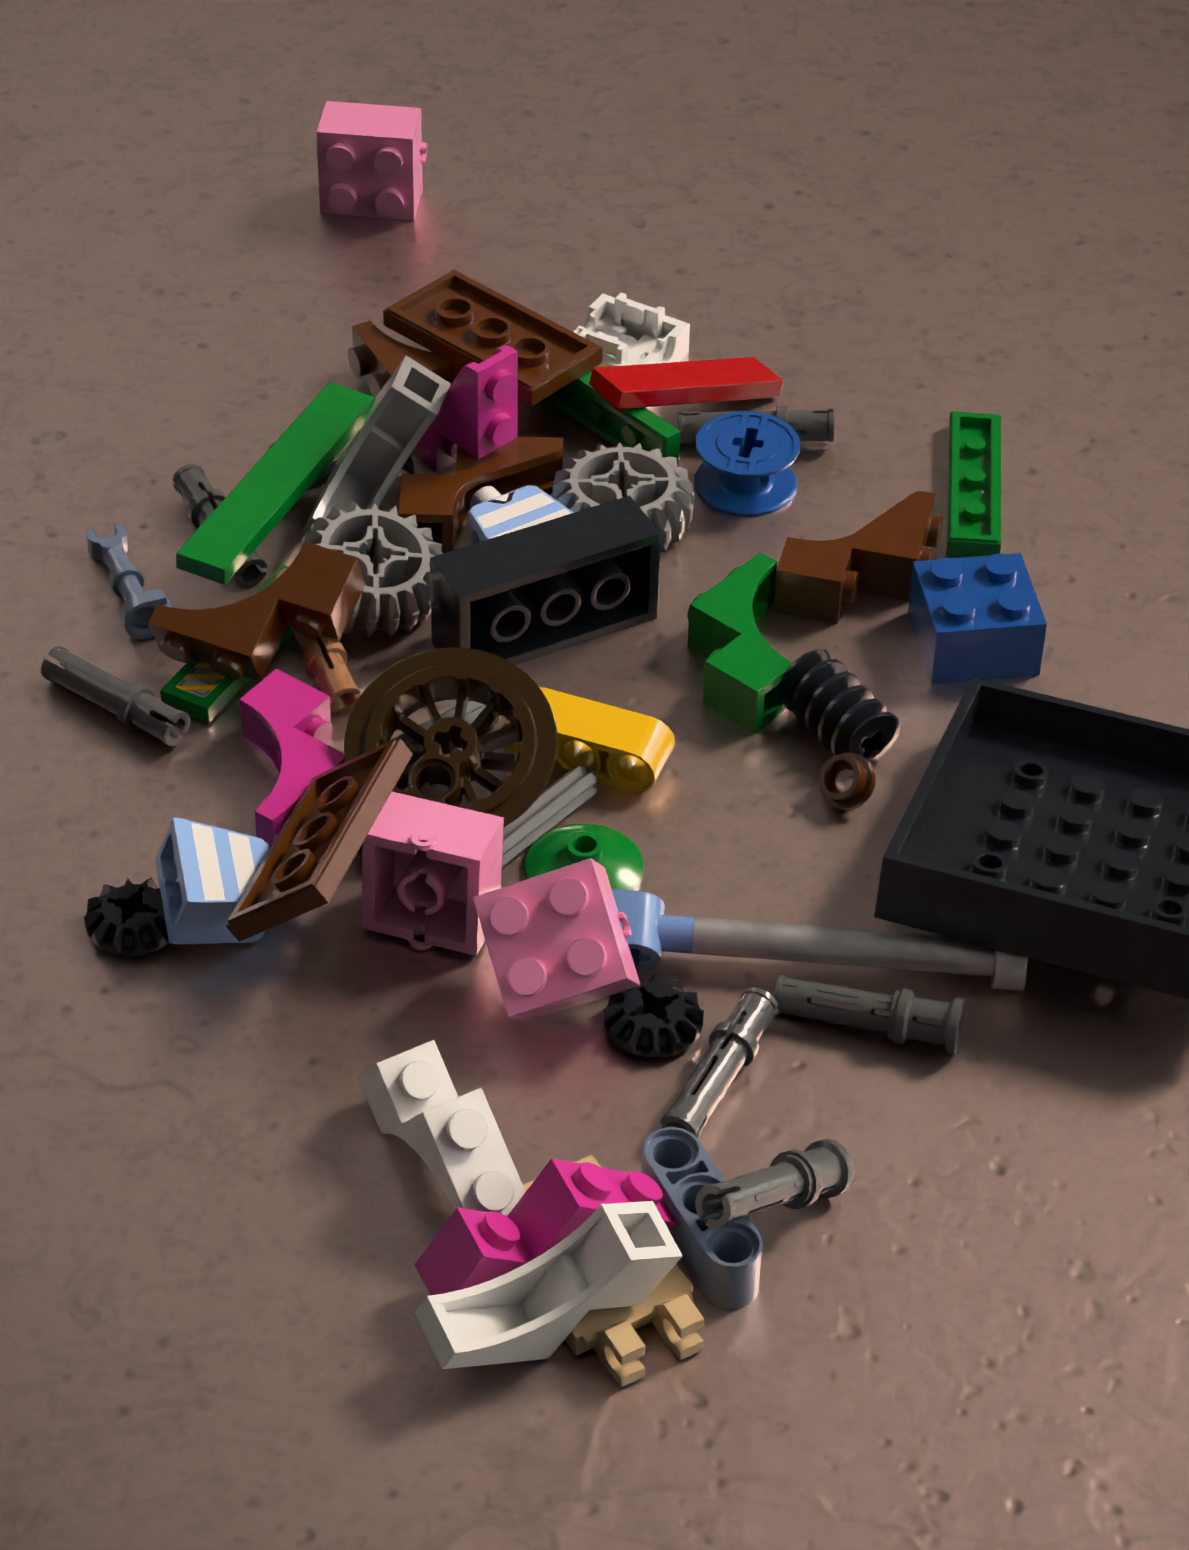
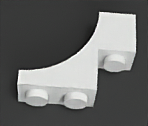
M434 1040L378 1062L357 1075L381 1134L387 1133L398 1136L415 1150L439 1182L454 1211L458 1207L483 1212L495 1211L508 1216L526 1191L482 1088L458 1097Z
M653 1201L601 1204L580 1227L537 1258L490 1281L454 1292L427 1296L414 1313L441 1369L549 1359L589 1310L642 1305L681 1259L682 1254Z

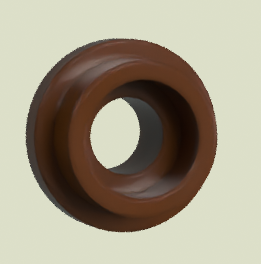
M843 753L829 758L821 767L818 775V784L823 799L830 806L841 811H851L861 807L870 798L875 787L876 777L872 765L867 759L855 753ZM855 775L852 785L845 791V782L849 777Z

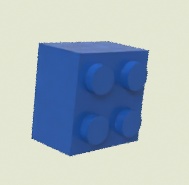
M1021 553L913 561L908 614L931 684L970 681L972 677L984 680L1040 675L1047 623Z

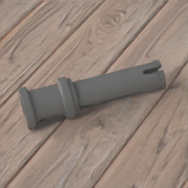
M779 975L774 991V998L778 1002L776 1008L779 1009L778 1014L783 1013L832 1024L888 1033V1039L900 1045H904L907 1039L944 1046L946 1053L956 1054L959 1048L966 1009V1000L964 998L956 997L952 1003L916 997L913 990L903 988L902 991L896 990L894 996L840 985L787 978L784 975ZM817 998L861 1007V1011L812 1003L811 999ZM875 1010L890 1011V1016L877 1015ZM917 1017L942 1021V1026L919 1022Z
M831 1139L813 1142L804 1151L792 1149L779 1153L772 1160L768 1168L753 1171L728 1181L704 1186L698 1191L695 1207L697 1215L700 1219H703L706 1216L719 1213L720 1215L709 1218L705 1223L708 1227L717 1229L733 1221L747 1218L780 1205L795 1210L808 1207L819 1196L832 1198L845 1193L850 1188L854 1179L853 1162L846 1148Z

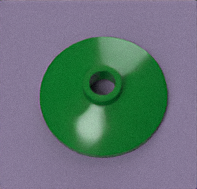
M571 824L545 833L532 844L525 859L526 879L592 858L606 869L611 889L636 891L643 878L644 863L638 847L624 834L609 827L596 824Z

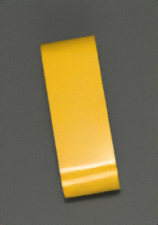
M539 687L551 706L557 727L558 745L553 770L567 773L575 766H583L588 772H593L596 775L598 783L631 792L648 791L654 785L675 746L674 734L666 724L651 716L545 687ZM506 719L501 729L511 725V723ZM515 742L503 748L509 754H518L521 742Z

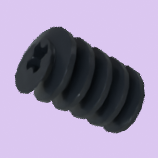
M815 649L803 654L783 674L779 685V698L784 707L793 712L796 719L804 724L809 732L820 740L822 746L832 752L834 756L843 753H855L872 763L883 756L893 746L899 736L901 727L899 718L887 711L885 704L874 698L872 691L861 685L858 677L848 672L846 666L841 661L830 659L826 649Z

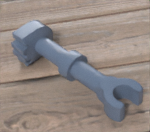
M114 524L115 535L109 538H100L96 535L94 529H88L86 531V541L90 557L102 561L108 566L110 570V585L114 593L124 599V604L120 610V618L126 632L136 639L153 638L154 635L148 622L157 604L173 608L167 595H165L162 588L144 592L142 588L144 585L143 576L139 568L135 564L130 563L126 556L129 545L127 529L123 524Z

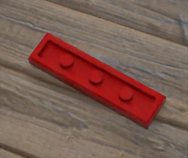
M755 357L595 367L592 369L589 385L615 408L629 409L774 398L780 395L784 380Z

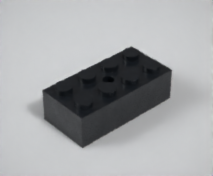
M629 495L430 557L431 643L435 649L453 647L481 650L497 655L516 665L657 619L661 532Z

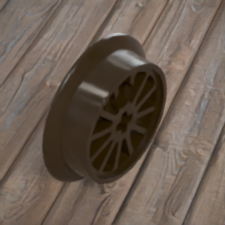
M453 647L424 651L409 656L377 676L356 702L347 723L344 739V759L347 762L389 742L396 730L402 731L421 745L405 744L413 753L409 762H414V764L405 767L392 792L503 817V828L524 814L543 792L555 765L558 745L557 727L551 706L542 690L527 673L513 663L492 653L476 649ZM445 700H456L454 717L441 718L435 703ZM474 701L486 705L471 725L465 721L468 702ZM425 708L432 725L426 730L408 717L417 710ZM498 716H504L511 723L507 727L482 736ZM521 742L518 754L492 752L512 743ZM455 747L462 748V751L454 749ZM442 753H444V754H450V756H449V757L443 756ZM486 770L507 771L513 773L511 775H507L502 782L500 779H498ZM428 781L430 785L442 784L449 787L448 791L439 797H427L419 792L421 787ZM470 782H477L492 794L485 798H477ZM408 785V787L405 790L399 789ZM464 794L468 804L460 806Z

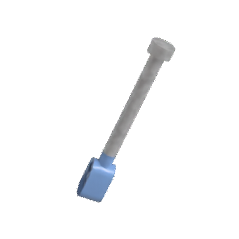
M612 889L618 912L623 911L630 924L632 935L626 937L636 971H645L656 967L661 961V951L991 976V989L1023 991L1025 986L1028 957L947 936L664 915L665 904L658 896L644 891Z

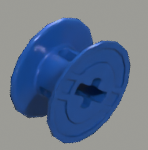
M735 411L714 417L704 423L697 433L696 451L704 462L694 474V490L702 502L716 511L745 517H758L774 513L790 504L797 493V477L789 466L794 463L800 453V439L791 425L776 416L761 412Z

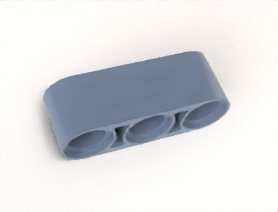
M676 1127L656 1130L644 1141L642 1173L651 1177L659 1185L663 1193L662 1199L677 1222L670 1231V1234L682 1254L681 1262L701 1294L709 1303L724 1309L745 1307L753 1302L759 1291L763 1246L760 1233L749 1217L733 1221L717 1229L705 1225L709 1218L720 1214L715 1213L703 1219L699 1218L695 1207L698 1191L704 1186L717 1184L725 1181V1179L693 1133Z

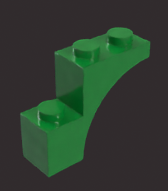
M761 552L741 567L734 568L726 578L710 590L696 596L692 603L689 604L687 613L689 621L687 647L707 658L702 672L704 677L703 704L754 734L787 710L779 698V685L783 674L792 664V662L781 656L767 643L756 625L765 611L774 604L777 561Z

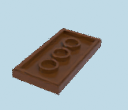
M456 270L450 271L383 310L384 326L461 368L471 362L479 364L490 358L494 350L503 345L512 347L518 351V399L531 406H534L603 362V348Z
M401 738L387 742L312 778L227 920L228 923L225 927L238 942L330 902L413 755Z

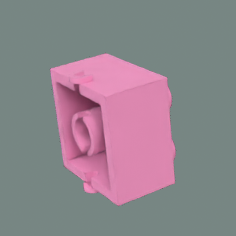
M326 101L316 132L320 214L414 221L423 190L422 163H425L427 158V143L422 142L421 108Z
M391 792L363 842L362 928L408 939L410 947L418 951L428 950L433 945L477 956L485 938L473 897L501 888L504 818ZM417 935H425V942L416 941Z
M592 858L473 897L509 1018L524 1024L641 986L626 937L632 935L629 921L623 911L618 912L606 869Z

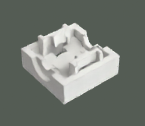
M622 292L616 298L602 294L589 306L588 317L584 327L578 326L573 331L603 348V362L596 367L680 362L689 353V323L664 315L665 307L658 306L655 309L627 299L626 294Z

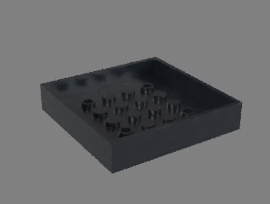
M972 677L883 856L874 918L1189 999V729Z

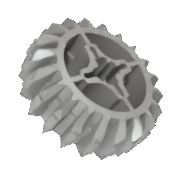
M618 442L617 446L613 448H606L598 444L595 452L579 450L577 459H566L563 469L556 472L550 496L575 513L630 495L661 532L660 552H666L669 543L681 542L682 533L689 530V525L693 518L695 493L692 490V482L688 478L687 469L678 467L675 457L662 458L660 449L645 451L640 443L630 448L623 447Z
M352 501L345 512L332 507L326 518H316L315 523L311 526V530L306 532V536L301 541L300 551L305 542H309L357 557L366 583L346 625V633L356 626L364 628L368 638L376 629H382L391 637L398 626L411 631L417 620L426 621L427 616L431 613L430 557L442 554V544L432 542L431 528H417L416 515L402 518L398 516L396 505L389 512L378 510L375 501L367 509H361Z

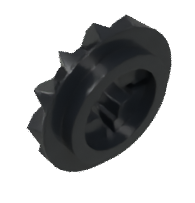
M126 877L123 885L118 888L103 884L100 896L88 899L87 914L84 916L86 932L93 943L103 950L119 955H141L158 950L169 943L160 888L156 886L152 877L142 884H133ZM134 908H143V913L136 912L124 924L123 913L130 914Z
M653 974L648 983H640L641 986L610 995L608 1005L604 1008L605 1029L609 1037L628 1052L645 1057L670 1056L690 1047L701 1034L704 1010L700 1009L697 992H684L679 979L668 984L659 983L655 974ZM643 1007H651L656 1013L665 1011L664 1022L661 1018L657 1019L652 1013L643 1015Z

